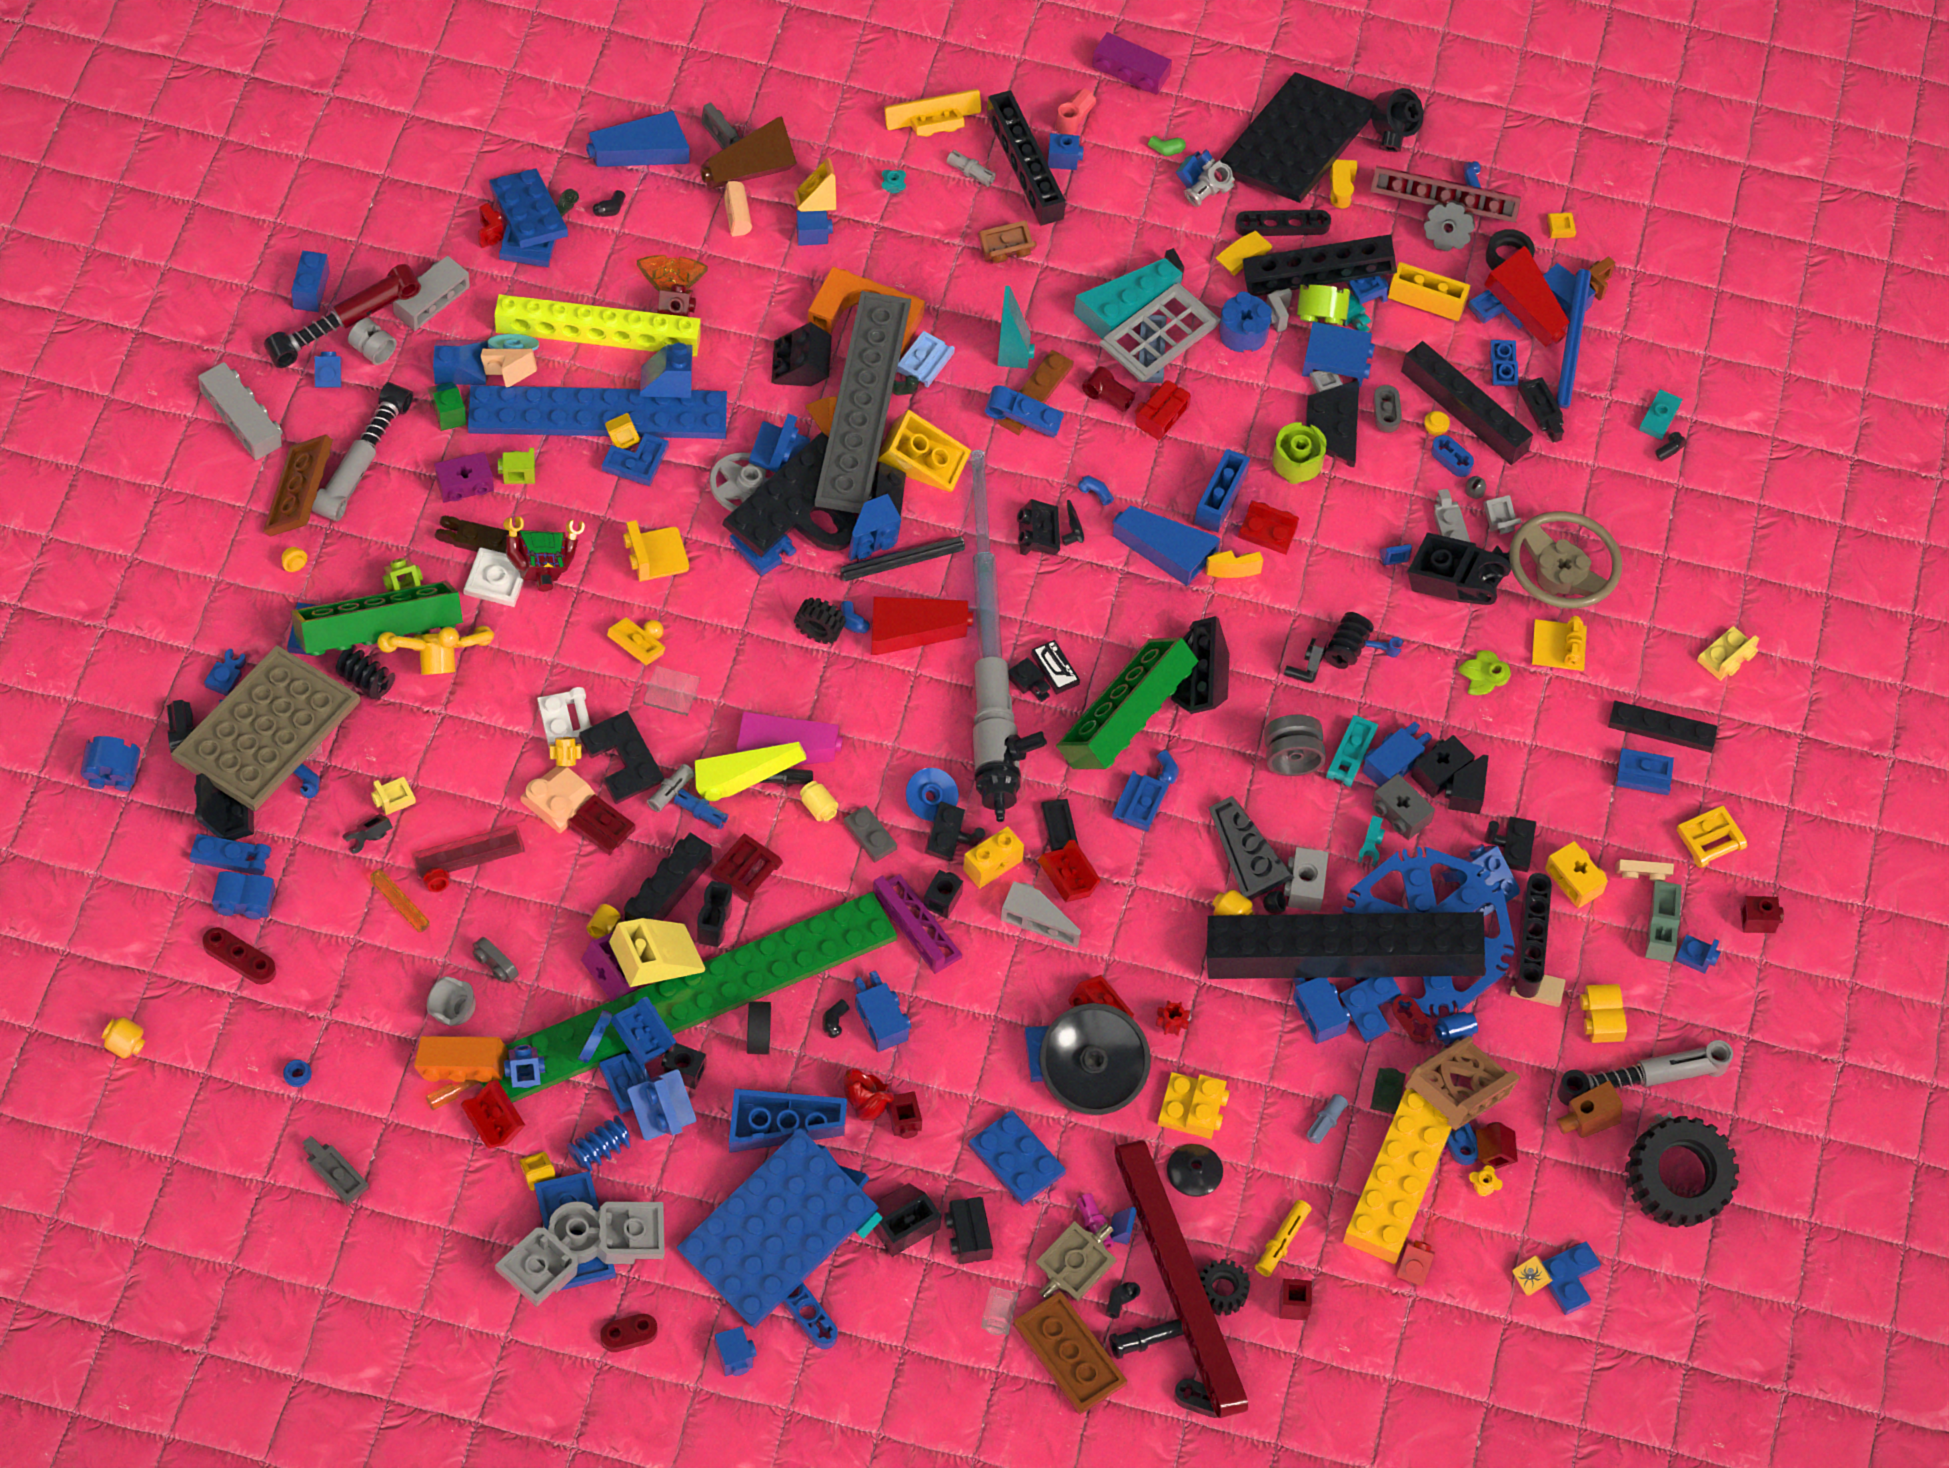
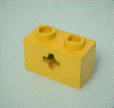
M1007 826L965 853L963 870L980 889L1022 862L1024 844Z
M1575 841L1550 855L1545 867L1548 874L1578 909L1602 895L1608 882L1603 870L1594 865L1587 851L1584 848H1580Z

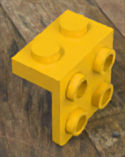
M637 520L626 522L627 533H623V540L626 549L630 548L629 560L632 570L636 569L639 582L679 574L689 570L688 558L677 527L640 533Z

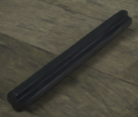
M956 536L845 565L840 568V574L843 581L861 578L963 551L965 549V542L962 536Z

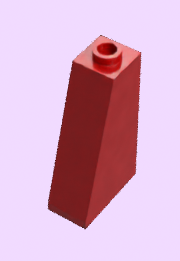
M1525 246L1490 272L1484 285L1545 347L1553 342L1555 344L1559 343L1566 336L1565 330L1570 322L1531 253Z
M874 596L871 655H880L967 637V627L973 626V611H968L967 600Z

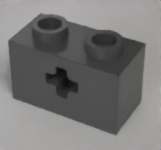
M1396 774L1375 791L1371 804L1378 815L1384 816L1392 824L1393 829L1398 834L1404 835L1408 840L1432 822L1435 808L1399 774Z

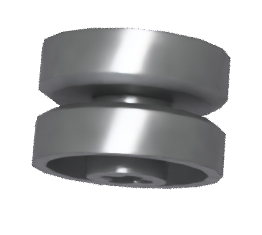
M1302 714L1287 715L1271 721L1265 727L1266 758L1270 771L1284 776H1301L1310 774L1325 764V746L1322 743L1323 729L1320 721L1316 718Z

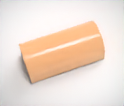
M728 181L724 193V202L730 234L732 236L745 235L752 229L745 187L741 182Z

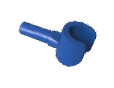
M1393 637L1389 643L1365 641V646L1385 650L1386 654L1390 657L1398 656L1401 652L1399 647L1403 644V640L1398 637Z

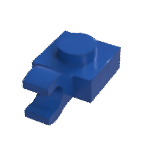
M1205 149L1202 154L1196 151L1193 155L1186 157L1175 172L1186 188H1191L1198 182V177L1204 171L1202 166L1212 159V155Z

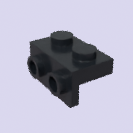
M879 462L876 466L869 501L888 494L901 516L906 473Z

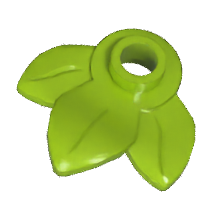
M1488 650L1478 651L1476 659L1467 660L1458 668V671L1463 676L1472 680L1468 688L1469 695L1488 694L1495 686L1506 684L1511 676L1509 665L1499 661L1497 655Z

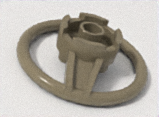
M1566 511L1539 514L1526 521L1517 530L1510 544L1509 560L1512 572L1519 584L1536 599L1555 607L1576 609L1599 603L1616 588L1622 574V556L1615 539L1602 525L1581 514ZM1555 521L1571 522L1586 527L1599 536L1607 546L1612 559V571L1608 581L1589 570L1591 560L1580 548L1571 544L1566 539H1560L1555 543L1540 525ZM1522 542L1537 564V582L1545 591L1530 581L1521 566L1520 547ZM1557 593H1561V594H1567V593H1569V596H1572V595H1574V594H1578V595H1582V596H1585V597H1581V598H1562V597H1557V596H1554V595H1557Z

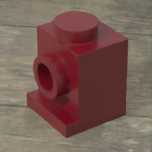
M915 1091L894 1095V1100L891 1103L888 1102L886 1108L894 1136L901 1135L904 1139L915 1137L918 1131H922L923 1122Z

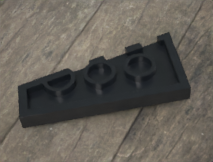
M1230 796L1209 807L1239 889L1244 897L1252 900L1295 878L1236 798Z

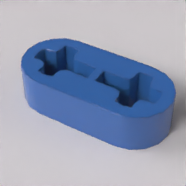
M1440 435L1434 439L1431 453L1437 461L1458 477H1466L1472 472L1474 459L1469 452L1449 436Z

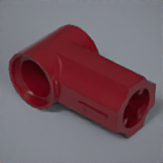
M1098 366L1081 385L1083 392L1088 397L1094 400L1101 398L1121 412H1126L1135 399L1136 393L1117 382L1113 374L1103 366Z

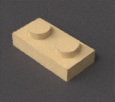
M1622 859L1615 863V873L1622 874L1624 879H1638L1639 875L1649 876L1651 881H1665V877L1668 878L1673 875L1674 870L1673 863Z

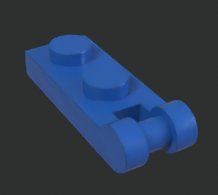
M197 834L190 854V862L253 875H264L266 870L265 861L270 857L272 849L265 844L253 845ZM249 856L255 857L254 860L248 861Z

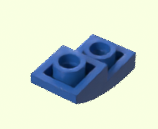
M1516 340L1490 341L1492 386H1518Z

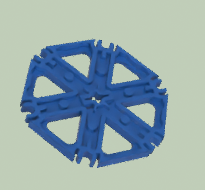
M1417 847V857L1410 858L1407 855V850L1403 849V861L1400 860L1397 851L1350 889L1347 900L1354 902L1355 906L1353 908L1343 906L1342 913L1476 912L1486 903L1492 904L1496 909L1500 934L1494 939L1484 936L1485 976L1464 992L1454 989L1451 976L1422 977L1425 996L1420 999L1413 998L1428 1018H1431L1429 1007H1433L1432 1012L1435 1018H1439L1438 1008L1441 1006H1445L1448 1009L1449 1015H1453L1454 1006L1452 1003L1456 1005L1457 1013H1459L1505 976V971H1508L1509 964L1502 962L1501 957L1508 956L1512 958L1514 954L1512 950H1515L1503 887L1500 891L1493 893L1499 888L1500 883L1498 881L1493 885L1485 883V880L1490 876L1489 871H1485L1478 877V874L1483 872L1485 867L1428 847H1424L1426 858L1422 857L1421 847ZM1441 864L1465 873L1467 877L1465 884L1437 905L1430 874L1431 866ZM1399 871L1402 874L1408 909L1373 897L1370 893L1371 887L1389 872ZM1356 977L1355 981L1358 983L1362 979H1369L1371 977ZM1393 999V1000H1391V1001H1389V1002H1387V1003L1393 1004V1001H1394L1395 999ZM1403 1001L1398 1003L1400 1008L1409 1010L1410 1006H1412L1410 1002L1407 1004L1403 1003Z

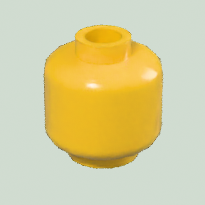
M1234 889L1227 891L1225 894L1220 892L1212 903L1215 907L1214 916L1254 915L1252 902Z
M120 1017L117 1020L113 1018L101 1037L104 1039V1047L123 1059L128 1058L132 1053L138 1055L146 1042L142 1039L143 1028L126 1017Z

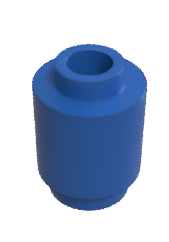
M1464 1011L1439 1018L1435 1026L1436 1037L1445 1045L1452 1044L1457 1039L1461 1041L1468 1036L1472 1037L1473 1034L1478 1032L1475 1016L1471 1012L1466 1013Z

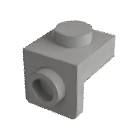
M1290 288L1282 291L1276 290L1267 295L1266 304L1272 309L1271 324H1273L1276 332L1284 331L1287 328L1289 314L1286 307L1290 306L1292 297Z
M1510 495L1483 502L1491 532L1499 530L1500 534L1515 531L1514 526L1522 523L1520 518L1516 519Z

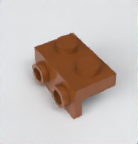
M1027 220L977 233L985 262L993 260L994 264L1007 261L1008 256L1017 255V258L1029 256L1032 254L1031 251L1037 246L1036 241L1032 242Z

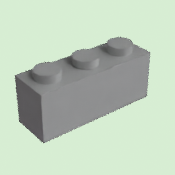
M447 255L441 261L435 262L431 269L422 276L416 277L421 284L420 292L411 299H399L393 302V312L412 330L416 331L470 288L469 272Z

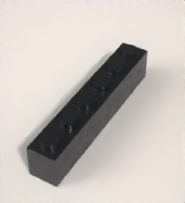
M1421 341L1405 354L1401 372L1510 465H1513L1529 452L1533 433L1428 344Z

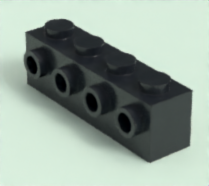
M691 832L684 840L682 838L679 839L669 858L662 859L653 877H648L641 885L638 895L635 898L631 897L625 904V922L641 918L663 921L712 863V846Z

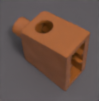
M1609 1080L1572 1099L1569 1102L1568 1114L1556 1119V1122L1563 1135L1576 1129L1578 1135L1581 1138H1585L1621 1124L1623 1103Z

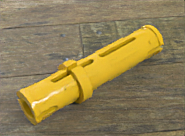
M1303 1200L1295 1201L1294 1206L1274 1238L1266 1243V1250L1255 1265L1258 1273L1266 1277L1271 1276L1279 1260L1287 1255V1247L1312 1210L1308 1203Z

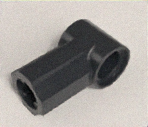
M175 700L167 705L170 728L168 730V740L171 753L195 729L193 727L190 702Z

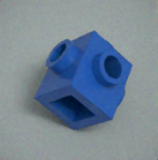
M519 1045L514 1050H509V1060H504L505 1077L511 1076L512 1088H529L534 1085H541L540 1073H545L544 1056H538L537 1047L531 1048L530 1045Z

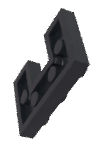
M628 711L579 732V737L590 758L615 748L624 763L625 769L605 777L603 781L615 804L657 786L665 779Z

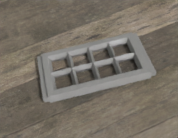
M1177 283L1106 335L1099 345L1137 379L1143 382L1216 328L1221 319L1181 284ZM1174 297L1187 308L1177 317L1163 306ZM1158 309L1172 320L1161 329L1147 318ZM1190 312L1204 323L1194 332L1180 321ZM1142 321L1156 331L1147 340H1143L1132 330ZM1174 324H1177L1188 334L1178 344L1165 333ZM1127 332L1140 343L1130 353L1116 342ZM1158 336H1161L1173 346L1163 355H1160L1149 345ZM1144 347L1157 358L1148 367H1145L1133 357Z

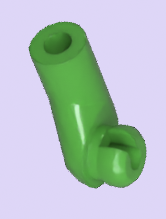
M1154 135L1150 138L1148 146L1168 157L1181 153L1186 147V142L1182 138L1163 141Z

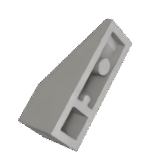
M1013 881L1002 907L1001 921L1078 948L1081 930L1040 890L1035 889L1030 884Z

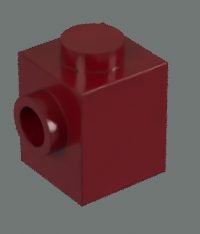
M1746 896L1740 909L1743 933H1775L1779 924L1783 923L1784 910L1783 907H1779L1778 897Z
M1492 1122L1487 1127L1476 1130L1478 1159L1481 1163L1498 1169L1518 1162L1514 1130L1501 1122Z
M1283 1278L1279 1296V1319L1308 1321L1312 1307V1281Z

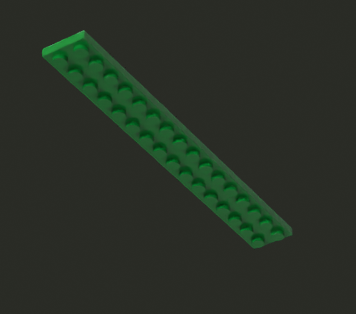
M870 892L703 962L705 971L702 973L658 981L505 1045L508 1049L507 1060H509V1050H514L516 1046L530 1045L531 1048L537 1047L538 1056H544L545 1073H540L541 1085H534L529 1088H512L511 1076L505 1077V1069L502 1080L498 1081L513 1103L599 1066V1062L624 1053L626 1055L631 1053L610 1021L589 1062L585 1064L577 1059L603 1009L614 1016L634 1006L640 999L648 997L667 1028L674 1035L749 1003V1001L762 998L897 940V934L874 892ZM479 1081L482 1089L489 1083Z

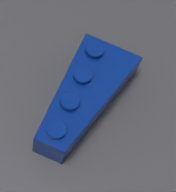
M734 1089L729 1153L783 1145L800 1128L812 1140L844 1136L847 1098Z

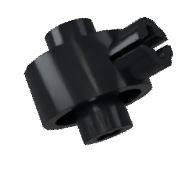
M1406 88L1379 93L1373 101L1371 119L1375 130L1382 136L1380 148L1385 151L1401 152L1403 138L1415 135L1422 125V103L1413 91Z

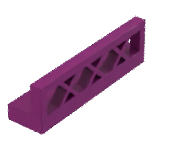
M900 874L888 881L883 875L874 880L873 892L877 900L934 974L962 958V953ZM899 885L904 891L903 899L894 891V886ZM907 906L918 909L920 912L919 919L915 918ZM922 926L932 928L935 931L934 939H931ZM938 947L948 948L952 955L945 958V955Z

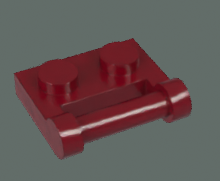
M744 833L711 870V876L721 883L730 884L732 890L743 901L750 902L755 896L754 892L773 870L780 868L783 861L778 855ZM760 859L766 861L747 885L740 882Z

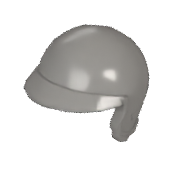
M443 977L436 981L431 988L426 1006L428 1013L437 1021L448 1026H457L467 1022L472 1017L475 1011L476 1000L473 988L468 982L459 981L452 977Z

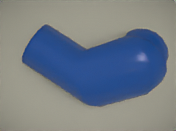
M1477 161L1465 163L1463 171L1466 184L1481 188L1476 175L1481 171L1480 164Z
M1090 475L1082 477L1083 479L1078 482L1077 486L1081 492L1088 493L1090 489L1093 490L1104 506L1114 501V497L1104 482Z
M843 601L840 607L842 616L846 618L844 627L855 633H866L870 627L869 621L854 613L853 602Z
M301 763L293 773L303 780L302 788H300L301 794L306 798H313L319 792L320 778Z

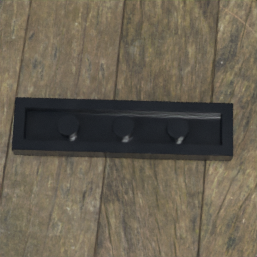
M1615 700L1608 728L1712 753L1718 727L1717 725Z

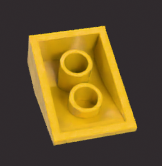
M908 409L895 419L879 452L878 462L906 473L908 478L951 493L971 450Z

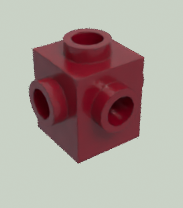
M672 284L671 288L662 287L659 293L657 313L689 317L690 312L694 313L696 307V298L692 297L693 290H687V286ZM674 301H678L680 306L676 305Z

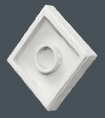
M479 548L464 587V595L515 607L524 580L521 578L519 570H516L507 559L505 553Z

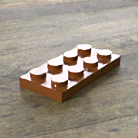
M325 434L290 446L263 530L270 537L307 525L313 503L317 497L319 483L324 474L325 464L330 455L333 439Z
M1061 1291L1014 1320L1013 1326L1079 1415L1127 1385V1379Z

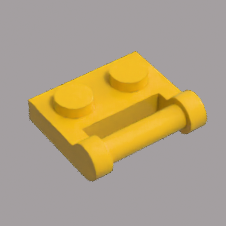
M1724 805L1679 824L1676 829L1699 868L1707 866L1709 861L1734 850L1741 851L1747 848V841ZM1726 835H1729L1732 839L1705 852L1701 847Z

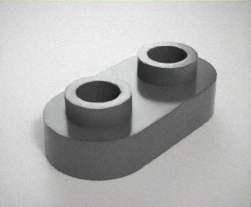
M1382 385L1375 390L1373 398L1375 424L1381 431L1389 433L1396 431L1400 427L1402 419L1400 394L1393 386Z
M481 937L473 944L474 951L472 953L476 960L481 964L486 963L498 981L510 983L519 976L514 964L487 938Z

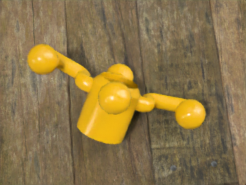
M485 625L476 627L472 635L459 637L458 632L452 627H445L439 633L431 634L429 632L427 634L414 635L413 638L396 636L392 632H384L379 636L377 644L379 649L386 653L395 651L397 647L419 651L421 675L456 672L454 648H463L476 644L486 646L491 643L495 634Z

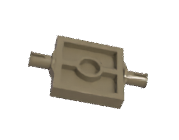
M1074 1221L1036 1261V1265L1047 1274L1050 1280L1038 1293L1047 1300L1057 1289L1067 1292L1076 1302H1079L1117 1262L1116 1258L1106 1250L1103 1244L1108 1235L1114 1231L1112 1227L1105 1222L1093 1234L1084 1230Z

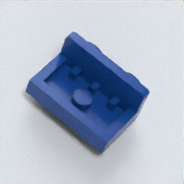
M648 997L640 999L634 1006L615 1014L611 1018V1023L639 1066L664 1055L676 1043L672 1032L667 1028Z

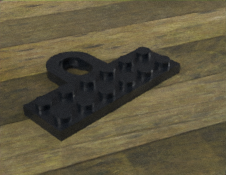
M823 432L816 436L723 521L722 525L761 558L793 528L814 545L827 551H840L850 546L852 532L857 522L852 512L815 506L816 493L829 439ZM817 510L828 513L838 531L830 534L822 530L811 520L810 513Z

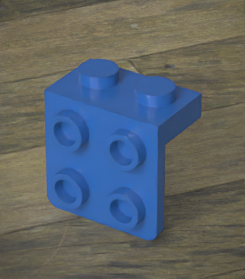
M1480 844L1469 850L1470 855L1464 859L1462 857L1459 858L1485 867L1484 871L1478 874V877L1485 871H1489L1490 876L1485 880V883L1493 885L1498 881L1500 883L1499 888L1493 893L1500 891L1503 887L1506 903L1519 895L1520 888L1498 846H1484ZM1450 867L1441 873L1445 882H1459L1460 886H1462L1467 881L1465 873ZM1486 903L1476 912H1484L1485 917L1496 909L1492 904Z

